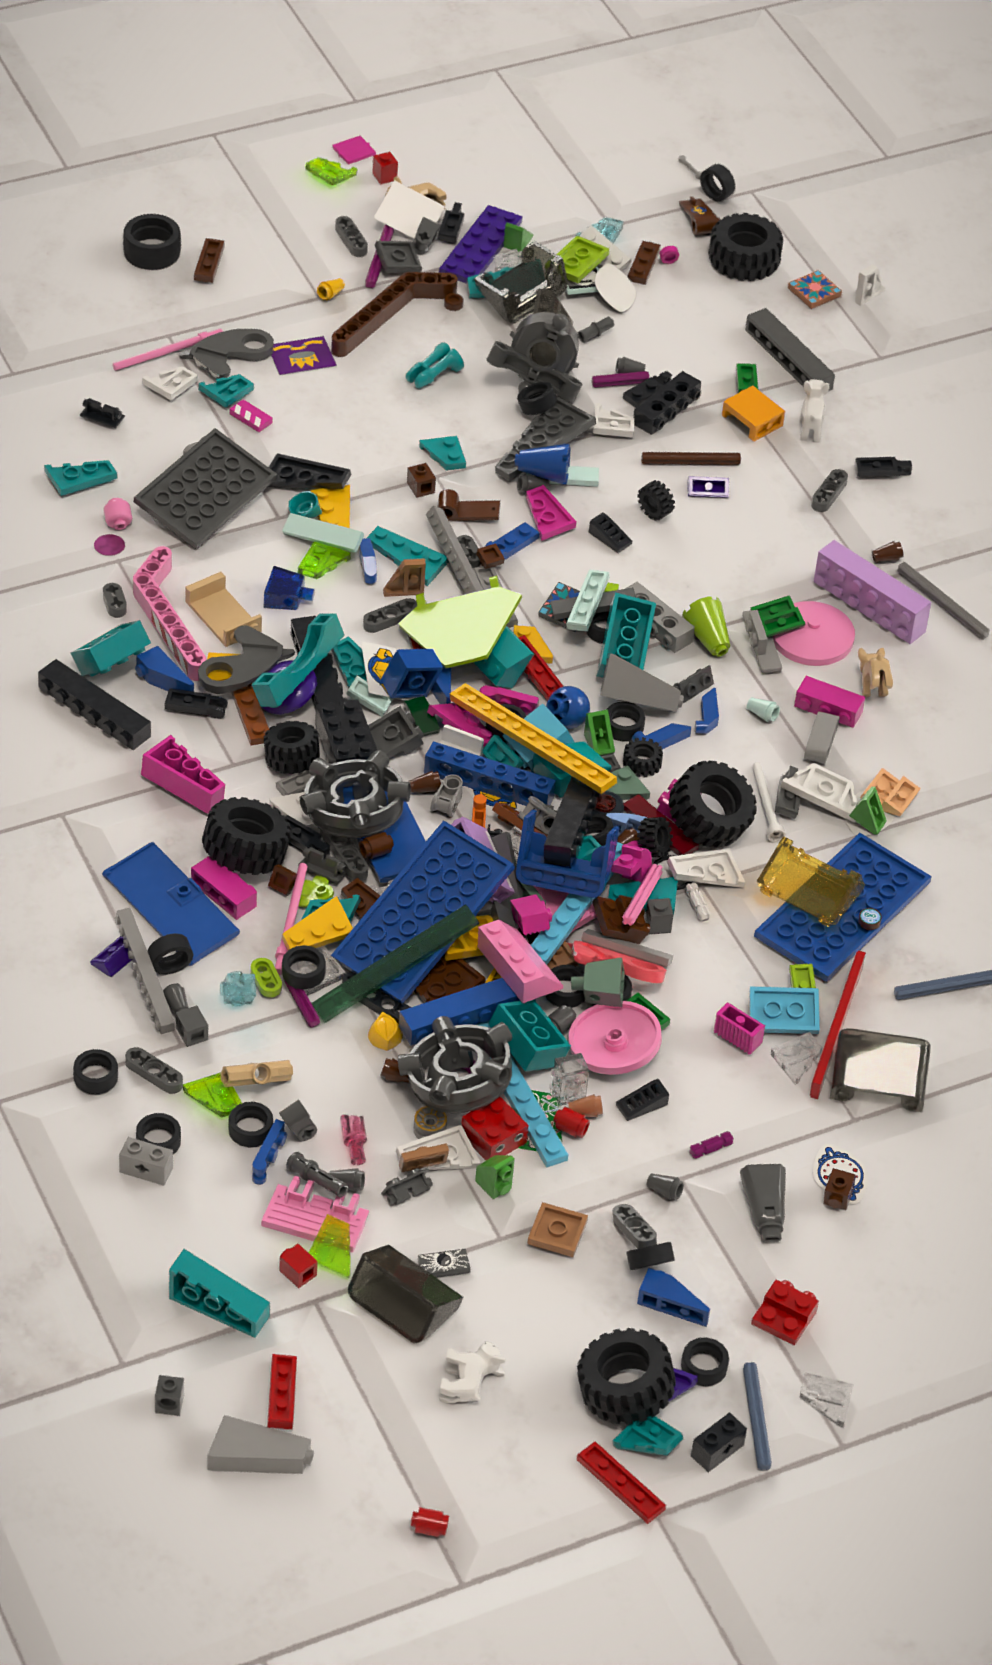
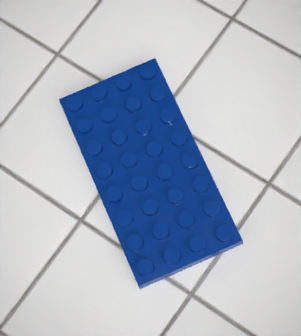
M443 820L331 954L332 959L351 972L361 976L401 1004L404 1003L515 869L514 864Z
M859 833L755 930L754 937L797 964H812L814 975L828 982L856 955L858 950L860 951L931 882L932 876L862 833ZM873 908L880 912L882 919L877 929L867 930L859 925V914L863 909Z

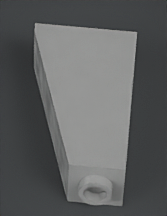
M612 653L608 654L600 691L601 696L677 712V708L682 707L684 695H680L681 690Z
M224 1415L207 1455V1470L303 1474L305 1466L310 1465L312 1462L314 1450H311V1439Z

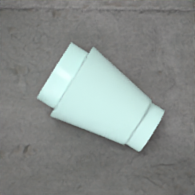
M752 697L747 703L748 710L767 722H773L779 716L780 706L774 701Z

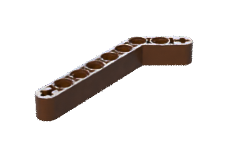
M406 272L332 334L331 353L336 357L347 356L414 298L444 299L448 294H457V276L452 273Z

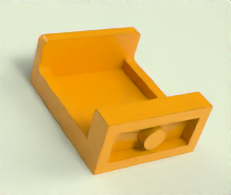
M751 386L723 402L722 416L725 418L731 414L750 428L749 438L752 441H756L783 426L785 410L757 388Z

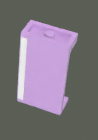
M463 816L453 821L452 826L497 853L486 828ZM508 877L489 901L501 903L515 893Z

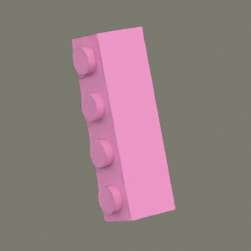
M500 920L478 927V948L522 1003L563 989V984L518 929Z

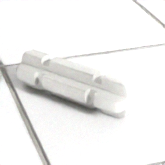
M694 882L688 883L685 891L688 897H690L689 900L695 912H697L698 919L701 921L709 919L710 911L701 892L698 891V885Z

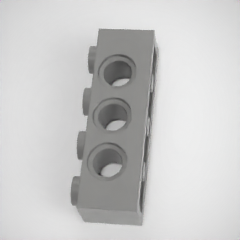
M638 581L627 587H634L636 598L656 603L650 635L654 636L674 653L693 642L695 627Z

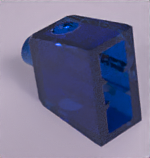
M273 566L264 591V608L297 610L301 599L313 601L315 589L305 587L304 575Z

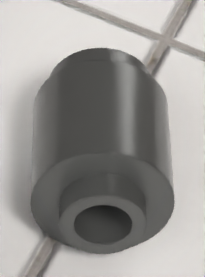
M561 1005L548 1017L563 1034L576 1019V1013L571 1007Z

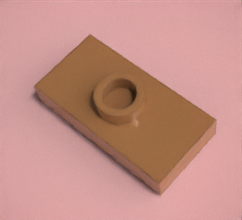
M446 1143L432 1147L422 1146L414 1151L401 1153L399 1161L400 1171L407 1172L417 1168L446 1163L449 1154L448 1145Z

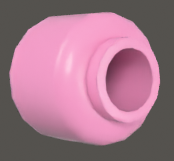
M113 498L104 506L105 520L109 527L122 530L131 523L132 513L127 501L122 498Z

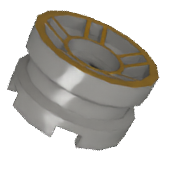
M427 1106L421 1107L416 1111L414 1115V1134L418 1139L446 1130V1113L433 1110Z

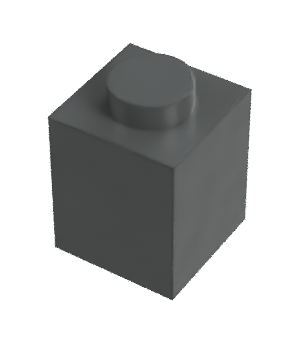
M670 898L647 900L645 920L646 923L650 924L649 935L671 933L673 911Z

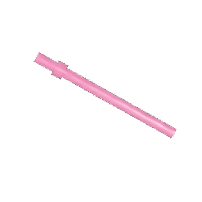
M220 328L208 333L207 331L198 333L196 337L113 363V368L115 371L191 347L204 338L223 331Z
M300 863L283 933L294 926L308 868L305 863ZM282 939L275 954L277 959L275 968L279 975L282 974L283 956L288 951Z

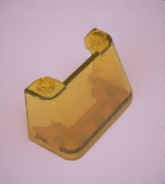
M783 836L757 879L760 892L768 897L773 895L819 918L818 921L826 926L836 925L863 891L865 885L862 875L853 870L848 875L846 870L842 869L840 871L806 854L804 849L792 846L793 841Z

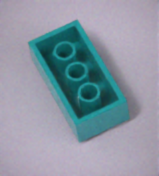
M615 592L610 605L597 677H604L609 653L624 659L642 670L644 669L656 608L655 602Z

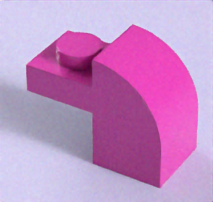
M624 844L622 845V854L614 861L611 872L622 874L623 878L642 882L652 866L651 852L645 848Z

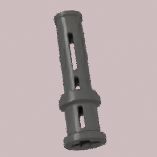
M294 1152L289 1156L286 1163L288 1171L300 1174V1177L305 1181H314L340 1198L347 1194L348 1184L320 1169L317 1162L305 1159L304 1155L300 1152Z

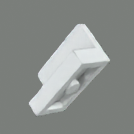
M444 725L440 744L482 757L483 738L455 727Z

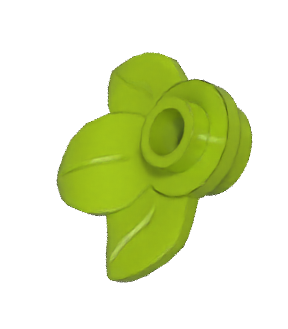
M315 876L312 881L304 880L298 907H307L310 900L333 898L334 890L329 885L328 879L322 876Z

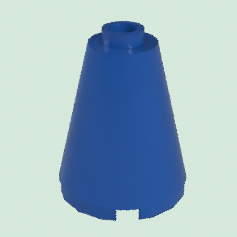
M570 444L520 450V453L515 455V466H518L519 471L567 485L569 476L567 472L568 467H570Z

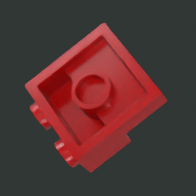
M775 1279L765 1294L763 1303L753 1316L751 1324L795 1346L817 1313L819 1300L810 1291L801 1292L795 1289L790 1281L783 1280L781 1282Z

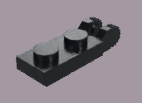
M172 688L168 690L165 701V709L201 715L208 714L211 718L215 719L224 717V709L228 705L227 700L222 697Z

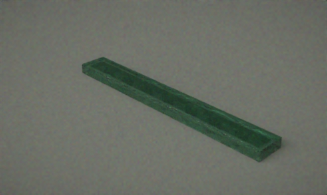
M465 904L312 1002L314 1009L323 1022L326 1023L479 925L477 918Z

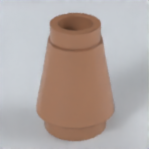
M593 1094L573 1102H568L570 1109L586 1117H598V1115L603 1114L601 1096Z

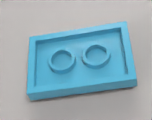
M750 986L749 1014L752 1018L765 1025L764 1033L819 1034V988Z

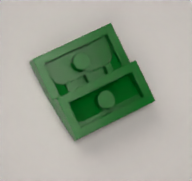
M790 595L750 607V611L758 610L767 637L805 626V621L798 607L794 606Z

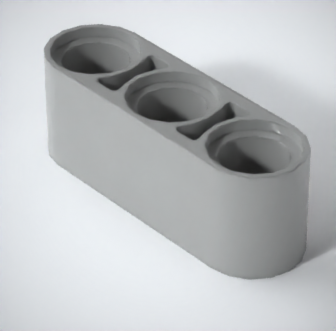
M818 711L806 746L804 759L826 764L840 716Z

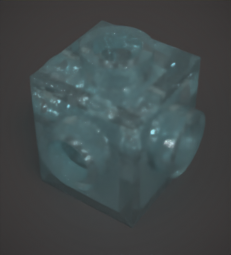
M240 971L228 973L224 981L220 983V995L224 996V1004H231L236 1007L252 1004L256 997L255 974H243Z

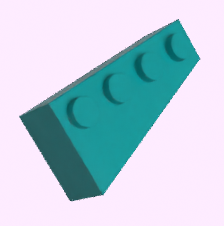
M186 1249L182 1250L169 1268V1299L254 1338H256L270 1317L269 1301Z

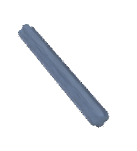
M992 970L894 987V995L897 1000L991 984Z
M746 1362L743 1372L757 1467L759 1470H769L772 1462L757 1364L755 1362Z

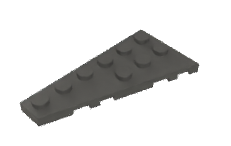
M557 397L556 404L549 410L541 413L540 416L535 417L521 434L522 438L519 441H515L513 449L506 453L495 466L496 474L509 481L523 473L518 470V466H515V455L519 454L520 450L567 444L596 424V417Z

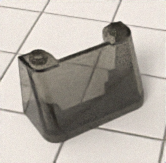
M536 241L531 242L522 250L521 264L494 280L493 276L488 272H484L474 278L475 285L481 294L511 324L517 323L557 298L568 287L563 258Z
M852 1028L841 1030L838 1034L834 1055L830 1099L847 1101L853 1098L855 1091L901 1097L903 1108L912 1112H923L931 1051L930 1043L921 1038Z

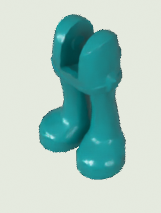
M441 342L435 346L434 351L424 361L417 362L411 367L405 377L408 382H414L417 388H422L432 383L434 378L448 367L455 372L464 368V361L456 349L452 348L450 350L447 343ZM439 361V362L436 363L433 367L429 368V367H430L431 365H433L435 362Z

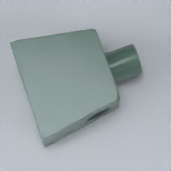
M622 958L587 963L584 976L571 977V989L583 990L587 1003L623 1007L625 969Z

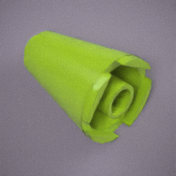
M711 596L694 601L689 605L690 609L687 612L686 610L683 611L682 617L695 627V636L712 655H725L731 645L721 601L717 597L714 600Z

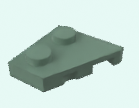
M629 766L611 772L617 776V784L607 791L617 794L622 800H630V796L638 794L645 800L650 798V791Z

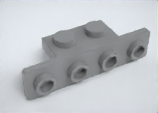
M758 610L743 611L742 616L746 632L749 634L750 643L754 648L761 672L782 671V664L772 636H766Z

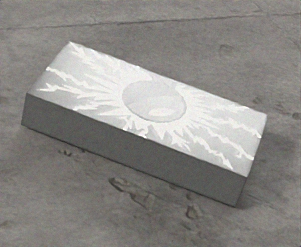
M466 1248L418 1255L422 1279L470 1273L471 1268Z

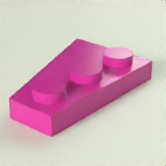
M544 485L526 491V499L537 530L540 532L541 541L576 528L577 521Z
M456 703L430 705L427 713L432 716L438 715L443 719L442 724L483 738V748L493 737L492 733L486 729L475 715Z

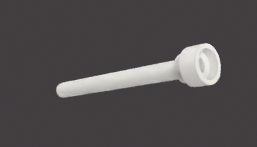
M755 762L753 770L769 823L767 829L768 839L773 843H778L784 840L786 836L785 830L777 822L761 764Z

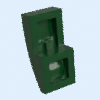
M425 696L403 702L406 711L410 712L415 721L414 726L418 725L424 736L439 733L440 727L436 717L427 713L430 704Z

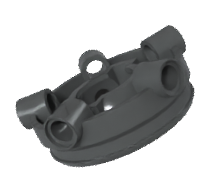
M379 750L374 751L367 760H346L331 764L322 758H316L309 767V773L312 776L305 786V794L299 797V801L304 814H309L314 825L323 832L342 838H362L385 831L399 819L403 811V803L410 800L411 784L410 782H403L397 771L388 766V756ZM352 786L354 800L344 804L343 787Z
M441 1016L432 1023L433 1033L420 1040L409 1054L398 1055L399 1073L401 1076L408 1075L410 1085L417 1099L427 1107L444 1113H465L489 1105L503 1094L512 1077V1058L508 1042L512 1040V1035L509 1028L503 1022L491 1028L479 1025L454 1026L449 1017ZM472 1051L478 1055V1059L475 1064H473ZM429 1067L427 1080H425V1070ZM462 1067H470L471 1074L459 1077L457 1072H450Z

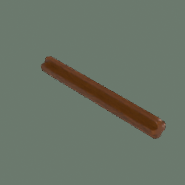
M642 452L641 461L643 464L739 465L741 463V454L722 452Z

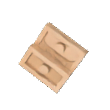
M882 768L860 798L872 786L876 787L883 811L901 816L921 788L905 776L898 780Z

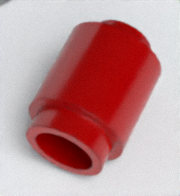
M564 1107L562 1110L558 1109L553 1119V1122L556 1123L555 1128L574 1137L579 1136L583 1138L590 1125V1121L586 1119V1116L568 1107Z
M419 1507L418 1512L413 1511L411 1527H415V1533L439 1537V1535L446 1536L449 1515L443 1514V1511Z

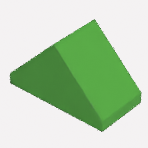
M506 222L504 247L521 253L533 238V234L522 227Z
M608 709L586 713L584 736L588 745L599 755L615 752Z
M872 786L860 799L849 816L871 833L878 835L887 820L876 787Z

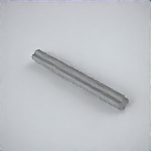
M902 562L898 565L897 571L947 612L981 639L988 637L990 632L988 627L908 563Z

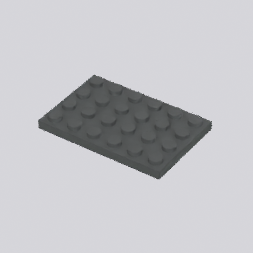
M214 428L134 497L133 502L193 548L197 549L275 481L277 473Z

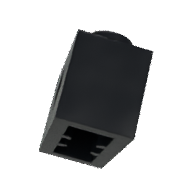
M729 1412L693 1439L691 1457L707 1472H710L744 1446L747 1428Z

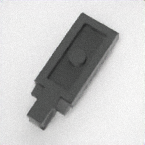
M790 765L789 770L785 775L782 774L779 780L775 812L795 819L799 812L801 797L780 787L784 778L789 779L798 771V768Z

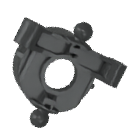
M540 312L530 315L518 325L515 332L511 331L510 336L513 338L511 346L499 341L494 343L486 361L492 366L509 369L518 373V376L524 380L518 386L519 393L531 384L549 382L552 384L554 392L560 398L567 402H574L583 384L580 380L568 374L573 368H578L579 363L576 362L579 351V338L575 328L564 314ZM538 342L551 344L556 350V360L546 366L536 364L530 356V349L534 344Z

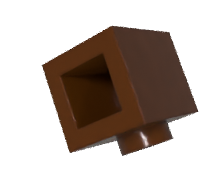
M427 463L407 468V484L416 498L435 493L436 477Z
M833 1168L825 1188L824 1204L832 1208L847 1210L854 1191L856 1174Z

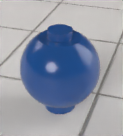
M574 686L558 688L551 694L546 704V707L566 729L579 727L585 722L586 713H590V702L587 695L581 689Z

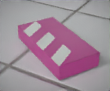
M244 399L231 407L229 411L230 415L257 432H261L273 423V417Z

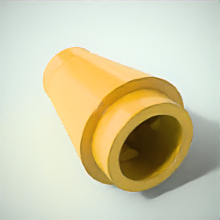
M340 278L323 281L317 287V294L322 300H330L344 289L345 283Z

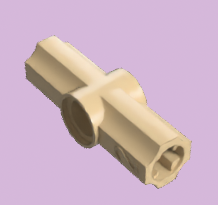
M290 1060L223 1066L220 1072L221 1081L224 1087L289 1081L293 1075V1066ZM256 1069L259 1070L258 1078L255 1077Z

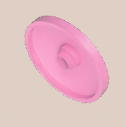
M803 601L794 603V606L798 607L805 621V626L772 636L776 649L786 658L804 665L823 666L836 663L850 653L854 644L855 630L851 620L839 609L821 602Z
M623 1001V1007L597 1004L586 1009L572 1023L568 1038L571 1045L570 1051L580 1065L596 1073L614 1075L637 1070L650 1062L660 1049L662 1033L657 1017L649 1009L634 1002Z

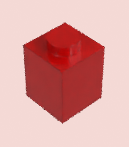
M384 152L373 156L372 174L380 185L393 182L394 177L398 176V161L391 152Z
M296 1244L292 1248L284 1250L280 1255L279 1271L299 1289L317 1276L318 1261L300 1244Z

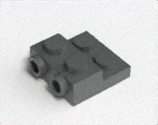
M401 706L368 725L377 750L384 752L389 759L401 751L406 755L424 744L421 739L424 737L423 732L418 725L416 727L413 726L415 721L409 711L405 713Z

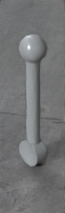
M679 156L678 161L684 163L696 174V178L700 179L702 172H698L686 161L685 156Z

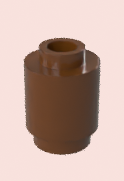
M386 832L365 837L363 841L359 842V850L364 859H373L389 854L394 847L392 837L387 835Z

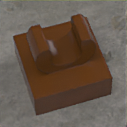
M496 543L477 549L476 554L480 564L485 569L504 564L505 558Z
M280 864L275 865L268 886L285 895L291 894L297 873Z

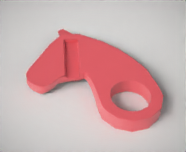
M583 941L567 942L572 949L574 961L586 965L590 962L622 958L625 975L651 983H662L665 979L667 970L660 965Z

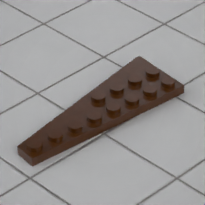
M356 878L341 889V896L344 899L353 898V895H360L361 901L355 912L360 920L380 897L377 892L359 878ZM444 954L417 986L415 992L426 1003L484 984L486 977L462 959L446 961Z

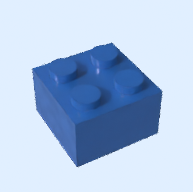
M397 649L381 681L390 698L427 697L443 666L433 649Z

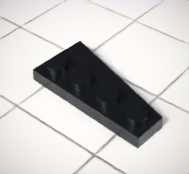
M277 453L269 465V468L277 473V478L268 487L343 489L351 477V471L347 468Z

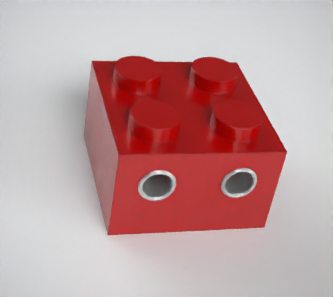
M501 1096L489 1105L462 1116L461 1125L472 1147L485 1160L495 1155H507L527 1143L529 1125Z

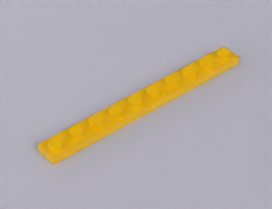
M464 683L449 693L451 701L600 794H603L617 784V776L468 684Z

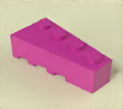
M169 735L143 754L142 776L203 812L209 814V811L216 803L224 800L226 784L209 769H204L201 766V762L196 757L192 758L183 745L179 746L175 743V738L172 735Z

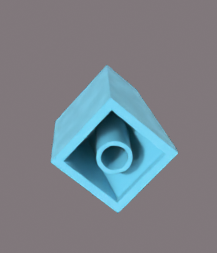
M543 703L524 718V720L563 744L574 742L566 727ZM504 734L503 738L507 745L524 762L522 767L524 769L528 767L533 772V755L536 753Z

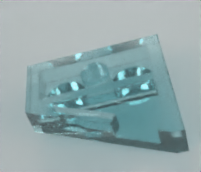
M605 217L599 220L598 223L592 224V226L614 244L623 229V221ZM578 232L576 236H580L582 233Z

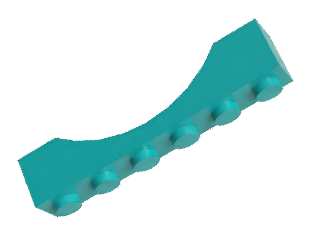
M319 613L308 625L307 634L298 656L288 667L277 673H262L255 680L252 687L260 707L276 708L280 706L284 699L305 680V677L316 668V665L345 636L336 613Z

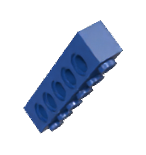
M434 741L425 755L424 774L430 771H438L439 777L442 780L448 775H457L462 779L463 786L524 806H527L530 796L539 799L546 805H551L554 799L556 783L554 779Z

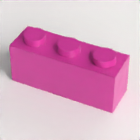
M805 676L796 691L794 707L816 715L820 711L840 716L839 723L854 728L863 712L865 697Z
M208 856L191 867V878L200 886L203 893L234 919L238 920L257 907V891L255 888L243 881L237 873L228 870L225 866L218 865L216 860H212Z

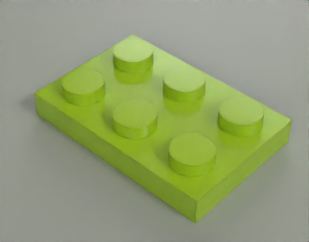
M576 236L546 263L545 270L572 282L579 283L609 255V248Z

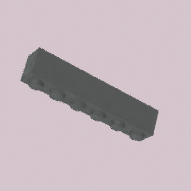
M767 308L747 315L745 330L803 387L805 381L817 379L822 380L824 383H829L828 391L833 390L835 380L833 371L813 354Z

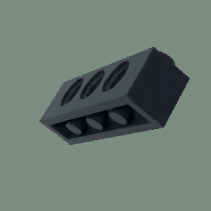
M684 371L680 372L634 409V425L650 435L662 429L678 413L685 410L693 401L699 399L702 381Z

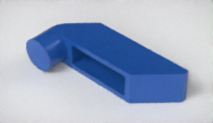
M364 538L359 546V558L364 571V581L373 584L377 582L376 556L370 538Z
M716 688L711 689L702 696V721H695V734H707L718 726L719 712Z
M671 723L646 736L641 731H638L632 736V741L634 742L635 738H639V741H641L642 737H645L646 741L653 739V744L658 742L663 750L690 737L691 727Z

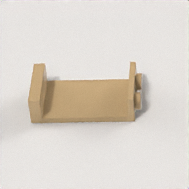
M218 572L185 587V602L225 647L238 643L234 638V631L240 626L247 625L262 632V616L258 614L251 617L226 589V576L222 572Z

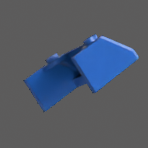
M532 809L523 820L516 868L517 879L526 885L590 898L600 896L605 890L614 863L619 827L615 826L607 834L606 845L600 846L593 851L591 861L574 858L571 867L545 864L544 844L547 837L544 834L534 832L537 810Z

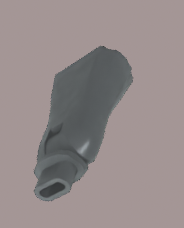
M748 1164L741 1168L740 1177L755 1226L758 1228V1232L762 1234L764 1242L780 1241L785 1220L786 1168L782 1164Z

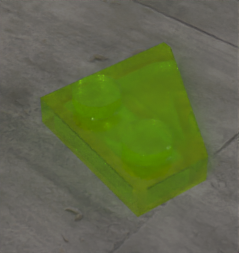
M320 157L306 162L305 165L307 171L332 186L356 176L358 168L353 166L349 170L341 168V163Z
M313 542L298 566V574L319 579L326 572L336 569L337 564L343 560L345 562L350 561L351 553Z
M220 1073L183 1084V1092L221 1118L230 1115L231 1110L242 1103L233 1086L224 1087Z
M327 1214L308 1253L318 1261V1265L347 1278L351 1276L350 1225Z

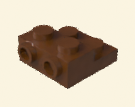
M619 895L616 900L598 896L592 901L603 935L640 944L650 932V924L646 923L644 919V907L634 924L630 926L629 924H623L622 916L633 899L632 897Z

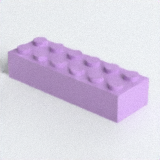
M835 540L818 551L814 576L816 584L909 644L926 632L931 601Z

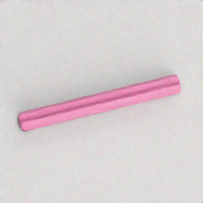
M652 864L622 916L624 925L629 924L631 926L636 921L663 873L661 865Z

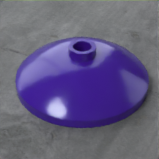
M294 660L280 662L267 673H277L284 670ZM312 670L305 677V680L284 699L280 706L276 708L261 707L262 710L270 714L280 715L293 712L302 707L315 692L317 678L314 671Z

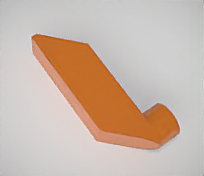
M477 794L473 798L472 822L485 828L487 798L482 794Z

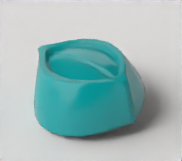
M300 492L289 500V511L292 514L312 519L322 514L318 498L313 492Z

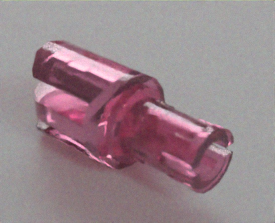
M342 1115L340 1122L344 1145L349 1147L351 1164L355 1165V1160H357V1165H362L366 1162L363 1145L367 1142L364 1116L351 1115L349 1117V1115Z

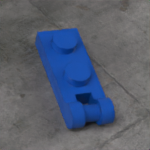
M524 522L494 542L489 541L485 546L496 543L506 560L538 540L540 532Z
M275 1120L253 1161L252 1181L257 1185L266 1182V1170L270 1163L275 1162L279 1146H283L286 1141L287 1132H285L284 1121Z

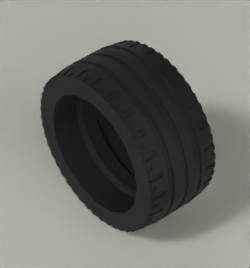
M143 214L132 218L125 225L123 232L125 258L130 264L145 270H161L170 267L179 259L181 252V232L178 224L171 218L160 214ZM147 239H157L164 241V243L145 244L141 243L140 241Z

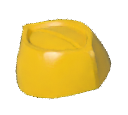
M384 1012L372 1023L368 1032V1039L371 1044L386 1051L400 1044L403 1038L399 1024L394 1018Z

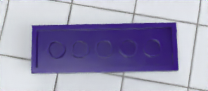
M488 205L439 267V273L455 274L458 281L466 284L467 277L484 273L504 247L506 222L520 226L523 216Z

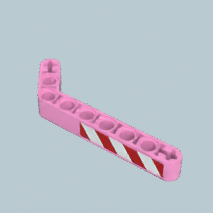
M160 546L153 550L133 576V595L188 678L193 681H199L198 669L202 662L206 661V656L159 588L172 569V551L168 547Z

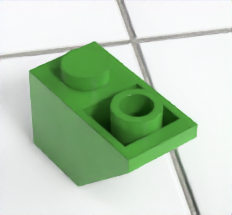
M495 1155L476 1166L475 1182L492 1199L507 1194L512 1188L515 1158L511 1155Z

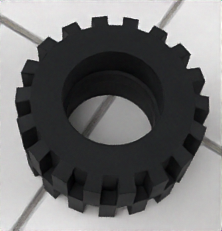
M285 721L270 727L264 736L265 760L269 768L284 774L308 771L311 763L316 758H320L318 731L314 729V726L308 725L306 722Z

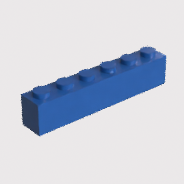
M500 978L402 1010L399 1014V1028L410 1046L434 1032L432 1023L438 1017H449L454 1026L476 1025L491 1020L498 1004L521 1000L505 980Z

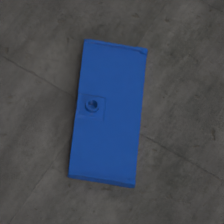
M352 786L343 787L344 804L354 800ZM407 802L403 803V811L399 819L390 828L383 831L393 839L394 847L391 853L369 859L380 883L392 882L426 842ZM365 837L357 838L358 842L363 841Z
M154 842L148 843L118 863L105 869L102 873L161 936L176 933L187 937L194 954L189 966L197 963L200 959L240 934V930L203 893L200 886L192 878H188Z

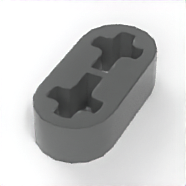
M468 535L457 537L472 568L479 567L481 564L476 554L478 546L474 539Z
M117 583L106 584L103 587V600L108 614L115 618L123 617L127 612V604L121 586Z

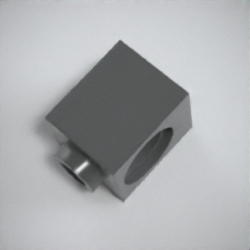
M198 1006L176 1012V1029L186 1047L208 1040V1023Z
M159 1375L155 1392V1413L180 1416L184 1398V1378Z

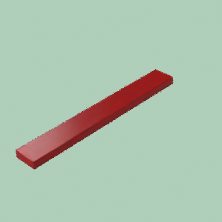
M859 950L856 952L812 1081L811 1098L818 1099L863 969L866 952Z

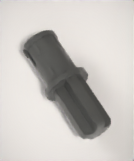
M608 316L597 323L592 322L591 326L578 332L580 341L584 343L595 336L599 337L603 332L614 327L613 318Z

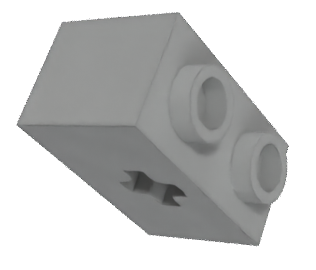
M131 1137L127 1138L119 1154L120 1173L163 1186L173 1169V1150Z

